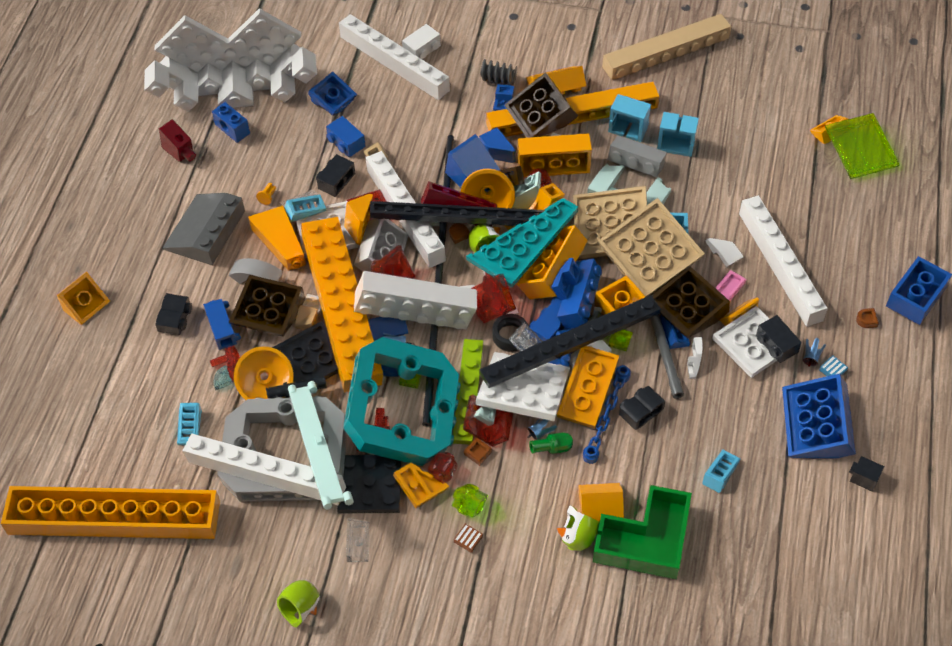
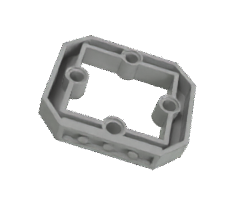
M312 397L319 421H324L323 434L336 474L343 477L347 433L343 429L345 414L327 397ZM291 398L247 399L226 416L222 442L256 451L249 436L250 423L282 422L288 426L297 423V418ZM218 471L217 473L222 484L240 502L318 500Z

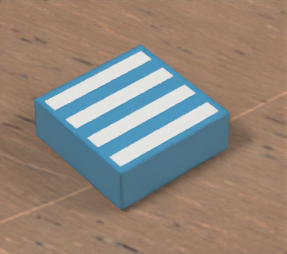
M832 356L820 366L819 371L826 376L839 373L842 376L848 367Z

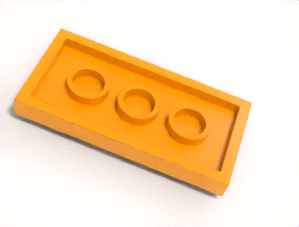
M589 346L580 348L557 413L558 418L593 429L596 428L619 361V355Z

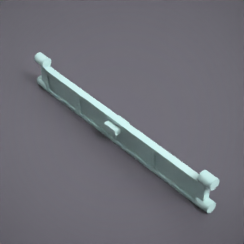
M310 381L308 386L301 388L290 385L288 387L289 395L324 509L328 510L332 508V503L345 501L346 505L353 504L351 492L346 491L342 493L311 393L317 392L315 382Z

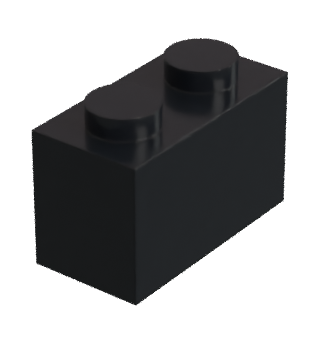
M336 154L328 161L326 167L317 174L318 189L336 197L356 174L354 162Z
M778 315L758 325L757 340L768 349L770 355L776 358L779 363L799 353L802 342Z

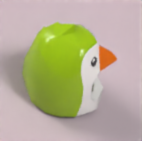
M487 224L475 226L469 233V246L471 250L476 253L480 250V247L496 241V238L500 236L498 233L501 228L491 227Z
M570 505L567 511L568 516L565 526L557 528L562 537V541L568 546V549L581 551L588 548L594 541L600 522L577 512V509Z
M298 580L291 583L281 592L277 598V606L283 617L291 626L296 628L306 619L309 613L316 615L320 594L309 581ZM297 612L299 613V619L294 616Z

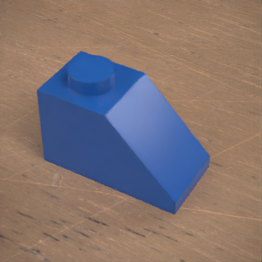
M498 128L479 136V139L493 160L509 163L516 162V150Z

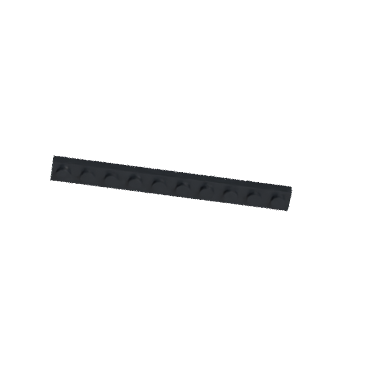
M370 201V218L517 226L520 223L522 225L529 221L530 217L537 216L545 211Z
M649 295L479 369V374L488 388L494 387L658 315L661 308L653 297Z

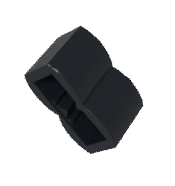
M165 294L155 323L158 332L180 335L182 330L186 329V318L192 311V303H190L188 296Z
M650 386L640 388L635 392L634 397L622 401L619 415L634 430H637L664 409L665 400Z

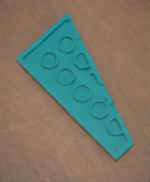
M562 198L545 208V211L541 214L530 217L526 223L522 225L520 223L500 235L491 244H485L480 247V250L476 253H470L466 256V260L512 288L578 212V206Z

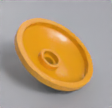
M481 169L473 172L465 179L460 191L496 203L497 208H512L515 200L513 183L504 173L495 169ZM489 188L491 191L486 192L485 189Z
M256 347L247 351L240 357L234 369L235 387L245 400L255 398L268 399L267 387L283 385L284 382H287V384L293 383L294 375L290 361L282 352L272 347ZM262 373L268 374L267 380L261 379Z

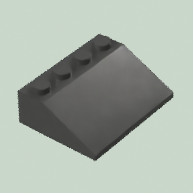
M228 193L196 194L163 246V250L213 265L245 212L242 198Z

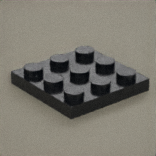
M322 321L272 347L282 352L290 361L293 368V382L325 376L326 380L339 373L327 327Z
M345 455L343 480L346 489L344 492H351L354 502L351 505H346L345 501L339 502V505H337L338 514L400 513L401 486L393 474L401 469V461L378 455Z

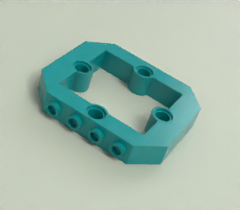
M381 337L361 348L355 357L343 429L359 451L424 466L443 454L453 444L454 435H452V429L456 424L454 411L458 407L456 395L459 393L461 383L458 382L459 374L442 352ZM374 363L396 368L398 375L405 380L413 379L416 374L438 379L435 404L430 411V417L433 420L430 440L411 435L410 428L402 423L395 424L391 430L364 423L367 404L372 401L378 390L376 382L371 379Z

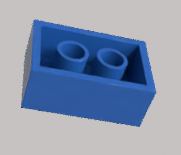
M918 256L891 292L886 307L920 325L947 288L952 274Z

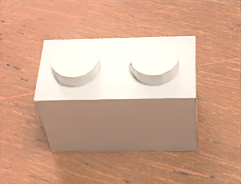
M427 24L402 40V47L421 59L441 46L440 33Z

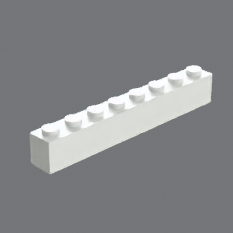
M350 14L339 22L340 37L435 99L440 100L450 91L449 76Z
M382 151L365 157L367 171L387 202L415 203ZM399 220L429 268L446 261L445 247L428 221Z
M759 195L742 200L739 215L805 326L824 321L827 311L825 303Z
M192 433L183 449L184 455L191 464L321 500L310 466ZM337 474L342 493H344L346 485L342 475Z

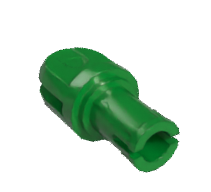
M563 432L548 434L546 439L529 442L532 454L548 451L550 454L564 453L573 446L572 436Z

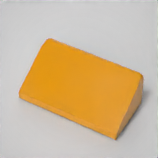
M835 115L812 128L810 132L821 143L827 144L850 130L848 118Z
M756 297L744 302L726 314L720 321L727 326L755 306L758 307L759 298Z

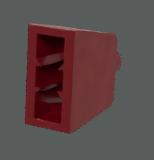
M173 119L159 128L161 147L178 162L185 158L191 162L196 158L191 138Z

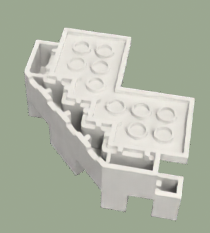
M260 8L229 38L184 15L155 45V51L166 57L160 63L154 60L145 69L144 90L160 97L169 88L173 89L174 105L187 112L198 103V96L218 94L219 106L224 102L232 108L254 106L253 91L271 89V96L285 103L295 94V78L308 83L317 75L316 54L294 44L301 38V31Z

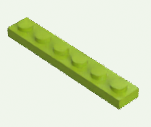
M464 339L459 378L461 386L457 395L458 407L455 412L456 424L453 429V444L470 445L473 442L474 415L477 408L476 398L479 389V369H481L483 340Z

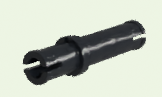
M325 376L288 384L284 382L283 385L267 387V398L274 399L285 396L289 398L288 387L290 385L301 388L308 386L310 381L315 382L317 390L327 388Z

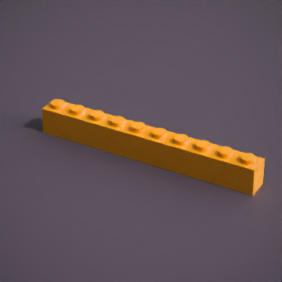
M654 82L568 97L566 100L578 115L568 125L610 117V108L618 94L651 104V109H656L659 104L658 91ZM507 109L486 113L488 131L498 128L505 137L524 134Z

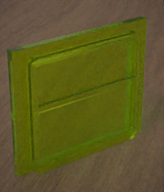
M874 113L825 126L850 180L900 166Z

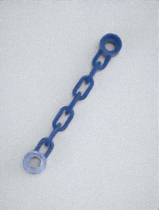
M621 365L615 370L613 382L615 389L606 399L605 414L599 417L596 425L598 432L595 437L591 438L589 445L583 450V460L586 463L593 464L599 459L601 432L606 431L610 422L608 415L610 410H613L617 404L618 396L616 394L618 389L623 388L624 384L630 379L631 371L625 365ZM610 398H611L612 400L615 399V401H614L612 407H611V404H608ZM602 418L603 421H606L604 428L600 425ZM593 441H594L595 443L598 442V444H597L596 447H595V446H592Z

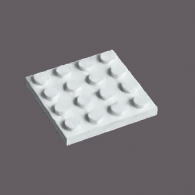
M494 352L490 364L511 355ZM546 363L491 388H488L483 380L476 398V405L555 421L569 377L570 367Z

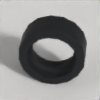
M512 313L498 317L492 327L494 343L500 349L509 352L523 348L529 338L528 323L523 317ZM506 326H516L521 329L522 335L516 339H505L500 336L499 331Z

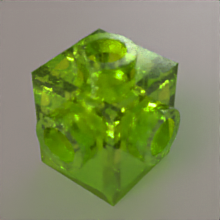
M465 484L455 490L453 494L454 501L451 506L456 508L460 514L473 518L481 513L488 495L480 491L476 485Z

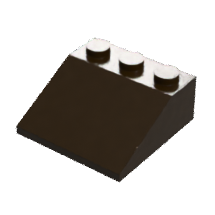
M546 72L505 104V107L526 138L542 137L566 127L578 117L577 113Z
M691 266L681 271L652 296L661 308L660 314L686 338H690L716 324L729 313L730 301Z
M249 275L230 317L229 324L284 337L296 320L300 305L304 303L303 287Z

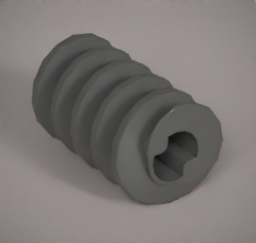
M484 59L480 75L483 81L489 80V82H494L495 80L497 84L502 82L503 85L508 83V85L513 86L517 77V66L513 69L512 64H510L506 68V63H503L502 67H500L498 61L493 66L492 60L487 65L486 59Z

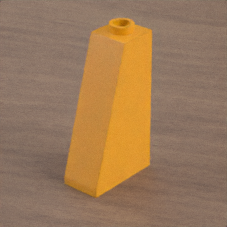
M283 206L248 216L252 231L288 271L306 265L304 253Z

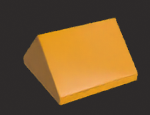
M367 194L346 203L344 227L357 245L361 244L370 219V201H372L373 194Z
M88 272L82 274L57 294L63 311L80 325L110 302L109 298Z
M620 483L578 485L582 514L599 522L601 514L624 518L623 490Z

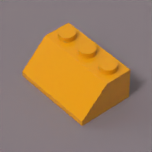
M572 66L546 72L563 95L566 94L565 91L578 92L582 90L581 87L586 86L583 66ZM544 73L526 77L528 85Z

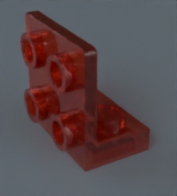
M470 395L463 430L492 447L508 441L513 413L496 409L494 424L488 426L474 417L476 411L483 406L476 405L477 396Z

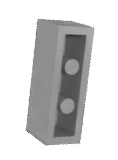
M617 135L610 145L607 160L657 177L664 167L667 152Z

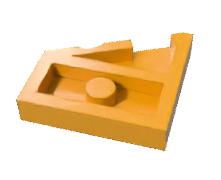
M409 463L393 474L415 509L449 488L447 483L439 482L433 478V475L422 471L420 467L413 463Z

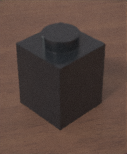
M861 456L858 463L853 462L849 473L852 474L849 482L873 492L885 466Z

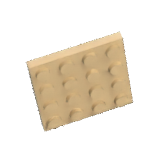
M646 186L573 195V203L578 206V212L574 215V225L588 240L578 259L608 256L598 244V240L647 206Z
M658 198L598 240L600 247L624 276L627 275L645 297L652 295L688 266H692L705 255Z

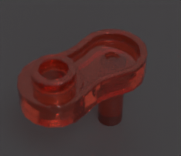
M235 346L225 348V355L210 360V364L212 367L227 362L228 374L234 382V369L240 359V355Z

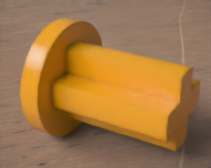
M268 183L263 191L257 193V200L264 205H269L272 202L271 196L277 189L276 186Z

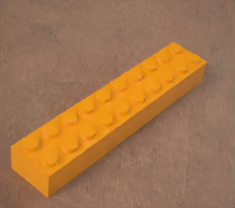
M338 217L301 223L304 247L334 358L338 366L344 393L349 392L355 357L361 348L374 342L366 314L354 312L355 291L358 285ZM374 363L371 379L376 382L377 386L382 385L383 371L381 364Z
M9 486L1 525L8 535L215 539L220 499L216 490Z

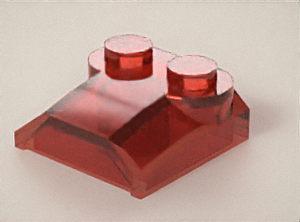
M401 245L396 246L382 259H376L371 264V272L410 279L416 276L409 265Z
M504 274L489 277L484 282L471 288L477 290L476 314L483 323H488L516 310Z

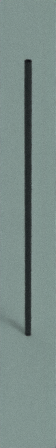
M453 135L447 136L443 186L450 188L451 178L445 171L448 153L453 150L454 146ZM440 222L438 238L445 247L447 222ZM444 262L436 265L435 283L442 284ZM431 324L429 349L436 351L438 326L435 324ZM427 376L423 426H430L434 378Z

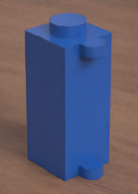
M221 298L203 304L218 350L236 345V341L241 339L240 333L234 334L232 326L229 324L226 308L230 306L229 302L222 301Z

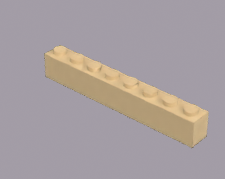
M722 14L605 54L603 55L602 67L611 80L621 78L698 49L711 46L712 44L725 41L730 37L731 25Z

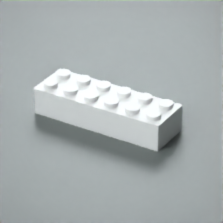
M363 271L355 291L354 312L456 329H467L477 310L476 289Z

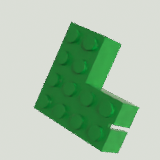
M650 485L643 522L601 514L593 563L677 580L692 493Z

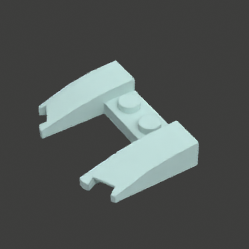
M606 164L589 185L587 193L618 190L613 187L625 166H609ZM659 177L647 191V205L657 198L664 205L671 192V188L663 185L662 179Z

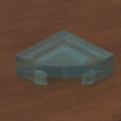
M226 365L216 372L213 379L215 390L234 383Z

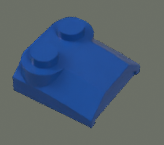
M331 72L308 92L311 101L315 105L323 107L331 115L340 113L357 96L334 72Z

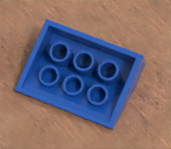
M840 373L782 387L788 456L790 458L836 459L856 454L848 386Z

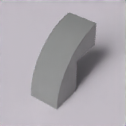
M247 258L235 261L228 276L239 284L246 281L249 275L279 281L283 271L267 262Z

